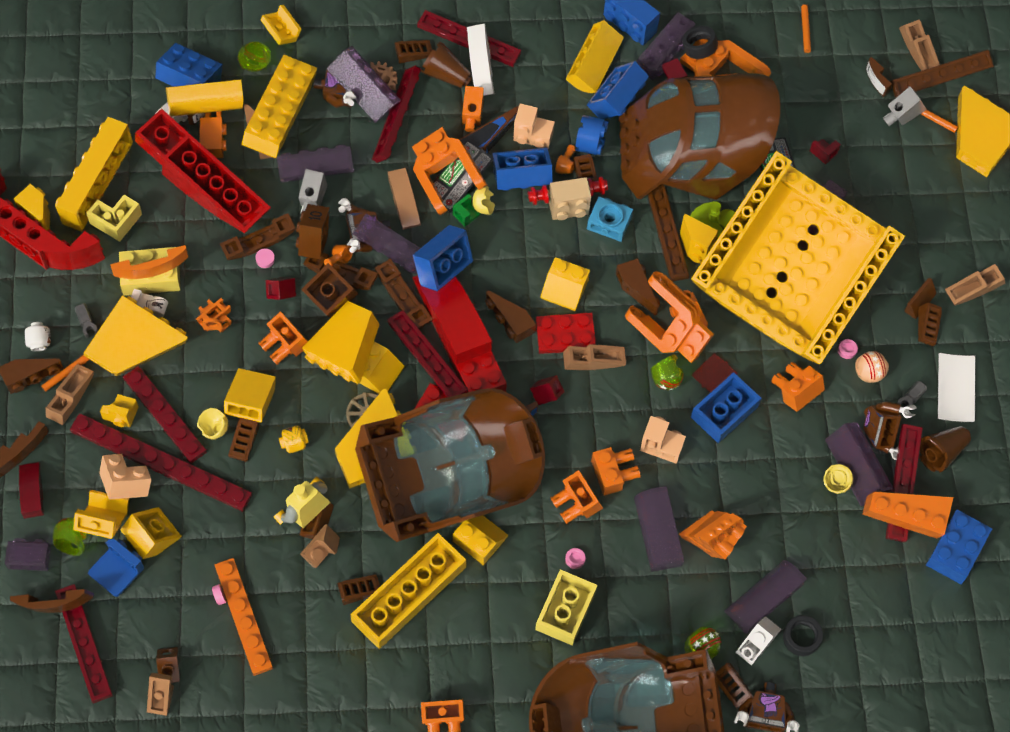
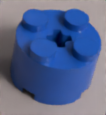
M583 115L581 119L583 125L579 128L576 139V151L601 155L605 145L604 135L607 132L609 122L605 121V119Z

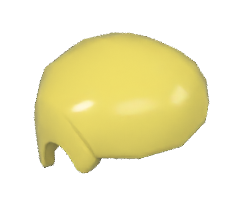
M488 186L480 190L476 189L473 195V206L481 214L492 215L495 204L490 201V196L494 194L489 190Z
M209 408L204 410L199 416L197 427L206 438L216 440L222 437L228 430V419L220 410Z
M835 464L825 471L823 481L830 492L841 494L851 488L854 478L847 466Z

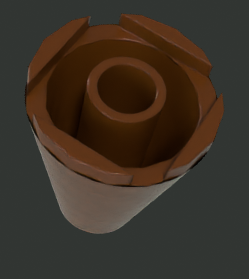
M439 42L437 50H432L423 64L424 68L421 69V72L459 88L468 86L472 80L470 77L471 72L442 42Z
M959 426L921 438L920 460L929 470L943 472L970 443V432L966 428Z

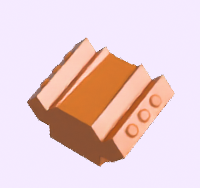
M710 511L679 533V535L711 557L726 559L747 526L743 524L744 521L741 517L733 513Z

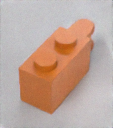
M222 111L216 112V117H211V112L205 113V118H200V144L216 158H224V151H227V141L224 140V135H227V125L223 124Z

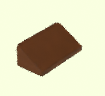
M931 278L924 282L905 308V312L914 319L918 318L919 307L925 303H930L936 295V289Z
M329 503L304 528H301L299 535L313 539L325 524L328 525L333 504Z

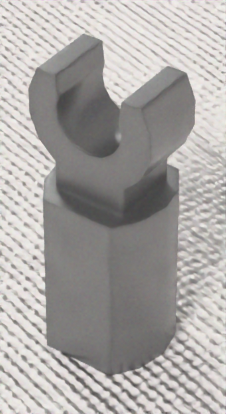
M84 303L76 306L75 312L83 327L84 336L86 338L89 337L87 332L90 329H93L95 334H97L98 329L93 323L88 306Z
M917 381L908 390L905 397L898 400L897 404L905 403L909 406L916 403L927 390L926 385Z

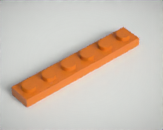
M234 558L214 564L253 676L272 670V664Z

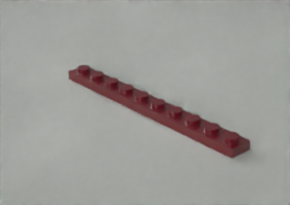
M80 413L70 428V432L114 453L122 454L127 459L147 466V468L242 512L252 497V492Z

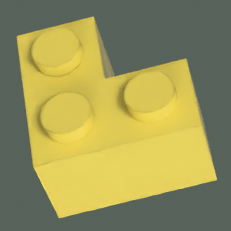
M123 195L113 208L97 199L86 214L92 226L120 242L140 218L142 212L139 203Z

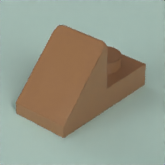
M325 524L300 555L312 567L317 568L329 553H337L340 537Z
M151 673L149 676L148 713L168 715L174 685H171L172 676Z

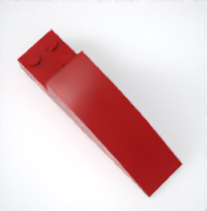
M162 108L135 132V142L162 165L163 176L206 210L243 233H246L271 209L265 201Z
M418 275L412 277L426 310L433 319L432 323L454 371L468 392L487 388L506 392L507 383L492 353V340L456 276L438 291L421 286Z

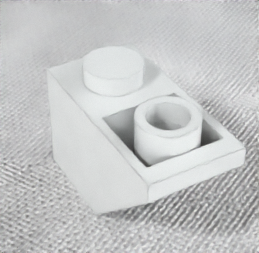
M765 616L757 623L736 653L752 665L775 639L781 628Z

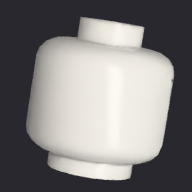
M42 322L31 323V326L25 329L26 346L31 348V351L46 350V347L51 343L50 329L44 326Z

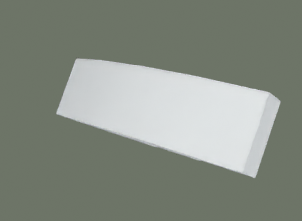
M485 24L467 27L474 87L484 88V96L495 94Z

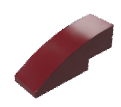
M39 462L19 465L20 507L24 519L44 515V498Z

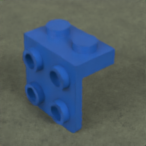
M113 538L106 542L109 548L108 551L93 565L88 574L113 596L118 597L144 570V566L141 562L142 557L135 551L131 553L126 549L127 545L122 540L118 539L116 541Z

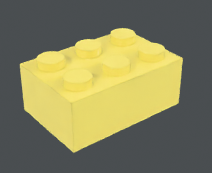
M176 247L119 252V262L129 260L131 266L168 257L167 250ZM179 265L168 272L149 278H120L123 295H132L134 289L141 290L144 294L180 291Z
M560 569L536 622L535 630L573 646L596 594L597 585Z

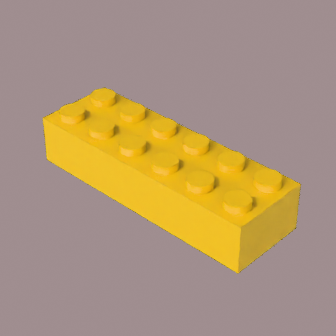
M283 55L244 131L242 145L277 158L314 83L317 67Z
M107 117L106 121L101 123L99 133L96 137H93L89 150L82 156V162L79 167L77 166L74 169L73 177L70 182L66 183L62 196L56 200L55 206L63 225L81 232L89 221L86 213L97 199L101 200L133 144L128 124Z
M437 533L350 614L351 622L380 650L466 568V559Z

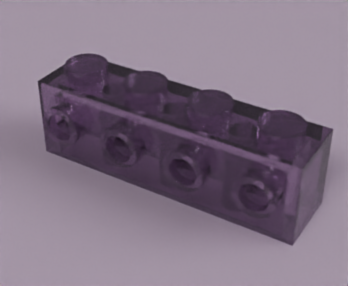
M677 13L637 59L638 65L648 74V78L651 80L661 76L664 72L662 65L674 60L675 54L683 50L682 39L684 34L689 29L695 27L693 21L680 13Z
M338 145L334 149L322 147L313 152L302 150L299 151V154L293 155L291 153H283L277 157L281 183L303 180L306 169L324 173L325 176L354 172L350 146L346 147V145Z
M365 214L352 234L358 240L372 246L375 251L383 253L389 259L391 258L393 262L403 266L408 272L416 274L417 270L413 254L420 248L373 217Z

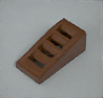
M430 40L395 42V51L399 64L428 58L432 52ZM426 46L427 52H424L423 47Z
M591 154L573 158L577 179L592 177V181H598Z
M925 303L919 307V342L931 346L936 345L942 307L931 303Z
M239 418L228 457L245 462L248 461L259 430V423L257 421ZM241 433H242V434H245V435H249L250 437H249V438L243 437V436H241ZM238 441L247 443V446L238 444ZM235 449L244 450L245 454L236 452Z
M377 575L337 583L343 605L367 599L380 587ZM371 581L373 582L374 589H375V590H372V591H371L370 586H369V583H368V582H371ZM365 583L367 592H363L361 584ZM354 586H357L358 594H355ZM347 588L350 589L351 595H348V596H347V593H346V589H347Z
M726 663L716 672L718 685L736 709L753 696L731 663ZM729 673L730 676L724 681L723 677ZM734 679L735 682L728 687L727 684ZM737 685H739L740 688L736 692L732 693L731 690H733ZM743 691L745 695L737 700L736 696Z

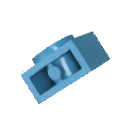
M598 197L588 219L587 230L622 242L631 221L633 209L625 204L615 203L609 198Z

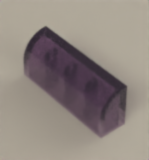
M353 46L345 49L327 67V70L347 92L351 91L356 96L354 100L375 123L401 101Z
M857 422L845 423L825 439L837 463L847 466L852 472L854 479L851 489L861 507L865 505L866 497L872 492L889 493L894 489Z
M667 487L653 488L637 494L634 497L651 572L681 567L684 558Z
M783 560L725 609L724 612L747 634L765 616L767 617L800 589L807 578L793 564Z

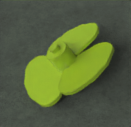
M713 201L698 206L690 216L718 230L717 238H719L723 232L722 227L725 228L735 212L730 209L720 212L721 204Z

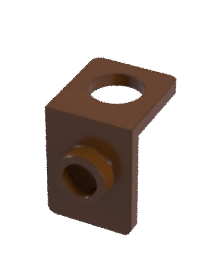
M178 647L157 650L158 674L172 676L171 683L180 681L177 659Z

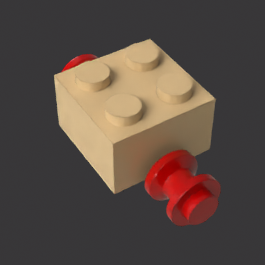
M602 176L598 178V181H592L591 178L586 177L550 183V190H547L546 185H543L542 189L539 190L531 187V191H528V199L533 205H537V202L541 200L545 204L549 203L553 220H565L570 217L580 218L589 215L591 197L594 192H600L601 195H605V191L608 190L607 180H603Z

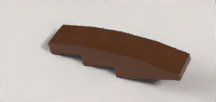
M38 421L28 436L20 433L10 448L2 445L0 448V477L21 463L49 432L44 423Z

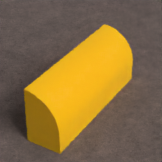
M605 20L593 24L566 80L583 92L596 93L624 37Z
M241 80L166 87L170 117L243 109Z

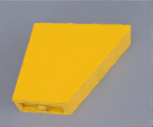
M963 86L958 96L956 158L985 177H988L1010 148V114L1003 108L993 104L989 99L977 94L973 89Z
M122 296L84 351V356L115 376H119L185 344L188 340V337L185 336L186 332L178 327L174 329L169 325L170 322L163 317H155L153 315L154 312L145 306L141 308L132 297L127 296L126 298Z
M347 301L302 347L306 354L305 358L311 364H318L323 370L328 369L334 375H340L348 382L352 381L359 384L380 324L372 311Z
M383 389L335 448L336 457L349 489L365 483L355 451L361 425L401 415L399 410H395L393 405L395 404V399L392 393L388 394L387 389ZM402 427L403 436L396 438L397 451L401 458L417 454L414 445L410 446L408 439H410L407 428L403 429Z

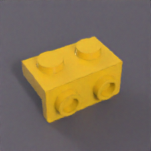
M280 5L275 13L262 15V23L278 45L297 41L301 27L284 5Z

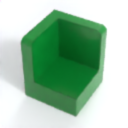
M470 194L453 205V216L464 227L481 215V213L474 209Z

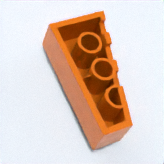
M872 492L866 497L862 515L937 539L945 535L954 497Z

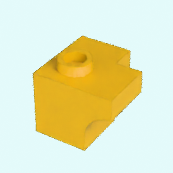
M118 394L112 404L102 406L100 413L103 420L113 422L118 427H131L139 406L136 399Z

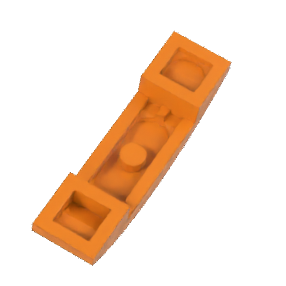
M186 245L168 249V257L131 266L129 260L110 264L115 277L125 279L149 278L174 269L188 258Z

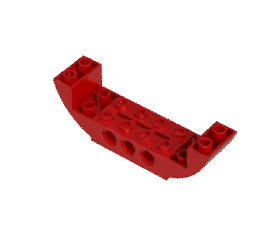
M0 169V195L7 189V187H6V185H5V182H4L5 179H4V177L1 175V169ZM0 198V237L46 270L48 268L59 270L82 269L105 259L100 239L95 234L90 235L84 231L70 246L65 240L56 238L57 236L50 229L45 230L42 228V225L36 219L31 220L28 218V215L22 209L17 210L14 208V205L8 199L3 200Z

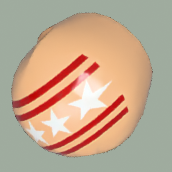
M869 351L856 360L855 368L861 380L867 383H875L881 381L887 375L889 364L881 353Z

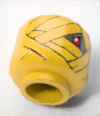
M298 425L283 429L282 437L279 438L281 448H286V451L290 454L304 450L306 444L309 443L305 429H301Z

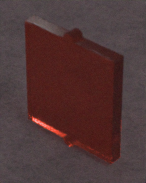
M714 353L692 374V377L701 384L702 388L705 387L709 392H712L733 372L736 375L738 373L728 365L727 361L724 362Z

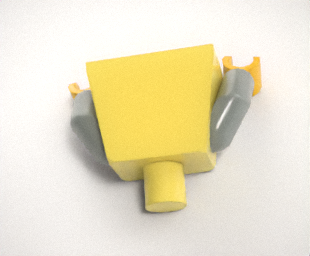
M316 476L311 483L304 481L301 485L295 486L293 493L286 499V513L282 509L274 518L280 525L282 523L296 522L304 528L330 503L322 495L327 492V485Z

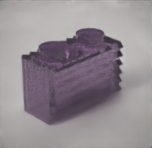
M15 538L14 541H8L5 565L10 570L48 571L51 547L49 543L42 539L26 542L25 539Z

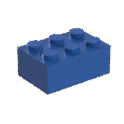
M605 0L603 15L608 21L617 25L622 32L630 35L635 42L645 45L657 33L660 12L644 0Z
M175 43L156 62L155 78L173 87L220 82L222 64Z
M636 61L615 67L587 103V106L600 119H610L617 115L621 116L626 111L625 107L628 103H631L636 98L635 94L646 85L645 81L649 77L648 74Z
M547 148L493 153V169L498 190L526 189L532 186L542 187L553 182L552 163Z
M448 225L413 254L421 286L438 291L473 262L466 230Z
M733 372L693 408L691 418L717 443H720L759 407L761 397Z
M956 509L947 524L945 535L940 537L926 566L962 584L973 567L992 528Z

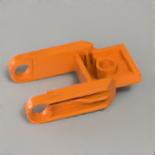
M699 39L693 46L703 45L709 40ZM730 40L718 41L716 51L709 57L694 59L685 53L680 58V63L692 70L694 77L714 76L727 59L747 73L764 74L768 77L771 75V70L766 64ZM705 81L700 86L714 84V82Z
M443 127L412 146L417 155L413 171L439 215L447 212L448 209L442 203L443 199L430 175L437 173L458 157L478 190L487 186L467 148L459 139L449 138Z
M655 271L648 279L649 285L679 312V315L675 317L666 331L649 315L644 314L634 305L630 306L625 317L662 353L678 350L689 362L693 363L711 340L714 333L700 321L702 316L700 307L666 275Z

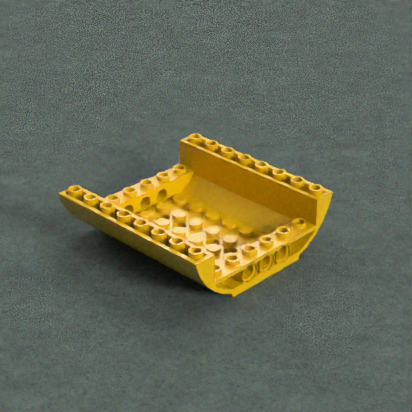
M776 151L691 280L720 305L780 345L814 363L821 364L905 236L891 226L884 228L790 166L792 161ZM810 225L817 226V235H811L808 232ZM799 241L807 242L808 248L806 251L799 250ZM779 272H784L787 275L785 282L777 280ZM772 287L776 290L777 295L775 298L767 296L766 291L768 288Z

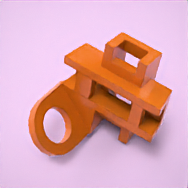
M222 298L215 303L208 299V305L205 308L201 306L198 308L201 315L196 320L204 330H218L222 333L232 324V321L226 316L231 312V306H226Z

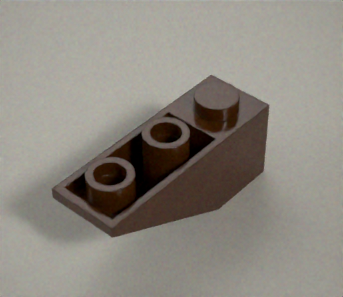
M638 259L617 265L615 274L622 290L652 314L657 315L660 301L652 292L653 288L649 285L645 276L646 270L644 265H640Z
M489 290L486 292L485 303L490 310L493 309L497 321L505 326L506 334L510 339L513 338L518 343L536 333V323L525 309Z
M59 358L15 359L0 366V375L10 394L14 392H21L31 384L41 382L45 377L56 375L64 368Z

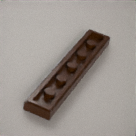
M989 50L897 78L890 82L892 83L895 98H897L909 87L914 92L992 68L994 65Z
M661 184L647 194L669 278L672 282L689 279L664 184Z

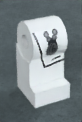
M133 290L131 297L138 302V306L149 308L157 318L164 317L168 306L166 299L144 294L141 290Z

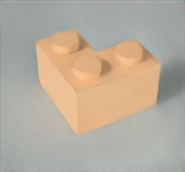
M520 104L514 122L513 141H517L520 144L534 145L537 148L549 149L555 121L538 118L537 107Z
M651 416L643 435L640 451L677 464L686 436L682 435L679 431L668 430L669 422L664 418Z
M122 454L102 456L99 473L109 500L148 497L151 477L147 466L127 467Z

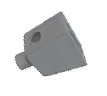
M909 87L888 104L891 112L883 117L888 126H891L897 120L901 125H904L927 109L913 89Z
M309 169L305 170L299 193V201L302 206L300 213L305 211L307 204L321 206L327 188L324 173Z

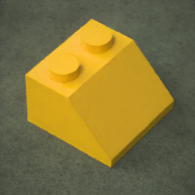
M29 184L14 198L18 210L22 209L28 215V218L31 220L36 219L42 225V228L48 230L50 229V211L48 208L49 203L44 197L45 193L39 187L35 188Z
M685 214L681 225L680 237L687 257L693 262L701 264L715 244L718 230Z
M555 257L540 298L576 311L589 281L590 270Z
M374 341L360 384L378 394L383 389L389 391L405 366L389 349Z
M159 507L131 514L120 529L142 559L157 556L182 537Z
M482 515L464 521L453 533V542L484 566L507 539L508 534Z

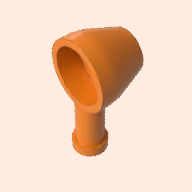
M568 145L564 156H559L555 167L556 173L570 174L573 172L575 163L570 158L576 151L575 146Z
M345 244L335 245L332 249L333 256L325 259L324 264L329 263L333 266L338 261L344 264L348 263L353 255L349 251L351 246Z

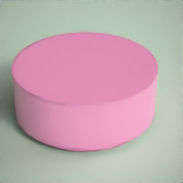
M261 249L257 252L256 263L258 266L269 268L274 264V253L270 249Z
M850 339L841 341L838 347V353L844 359L855 357L858 351L857 344Z
M572 548L567 552L565 561L570 568L579 569L584 565L586 556L581 549Z
M221 585L213 586L212 591L217 604L227 603Z

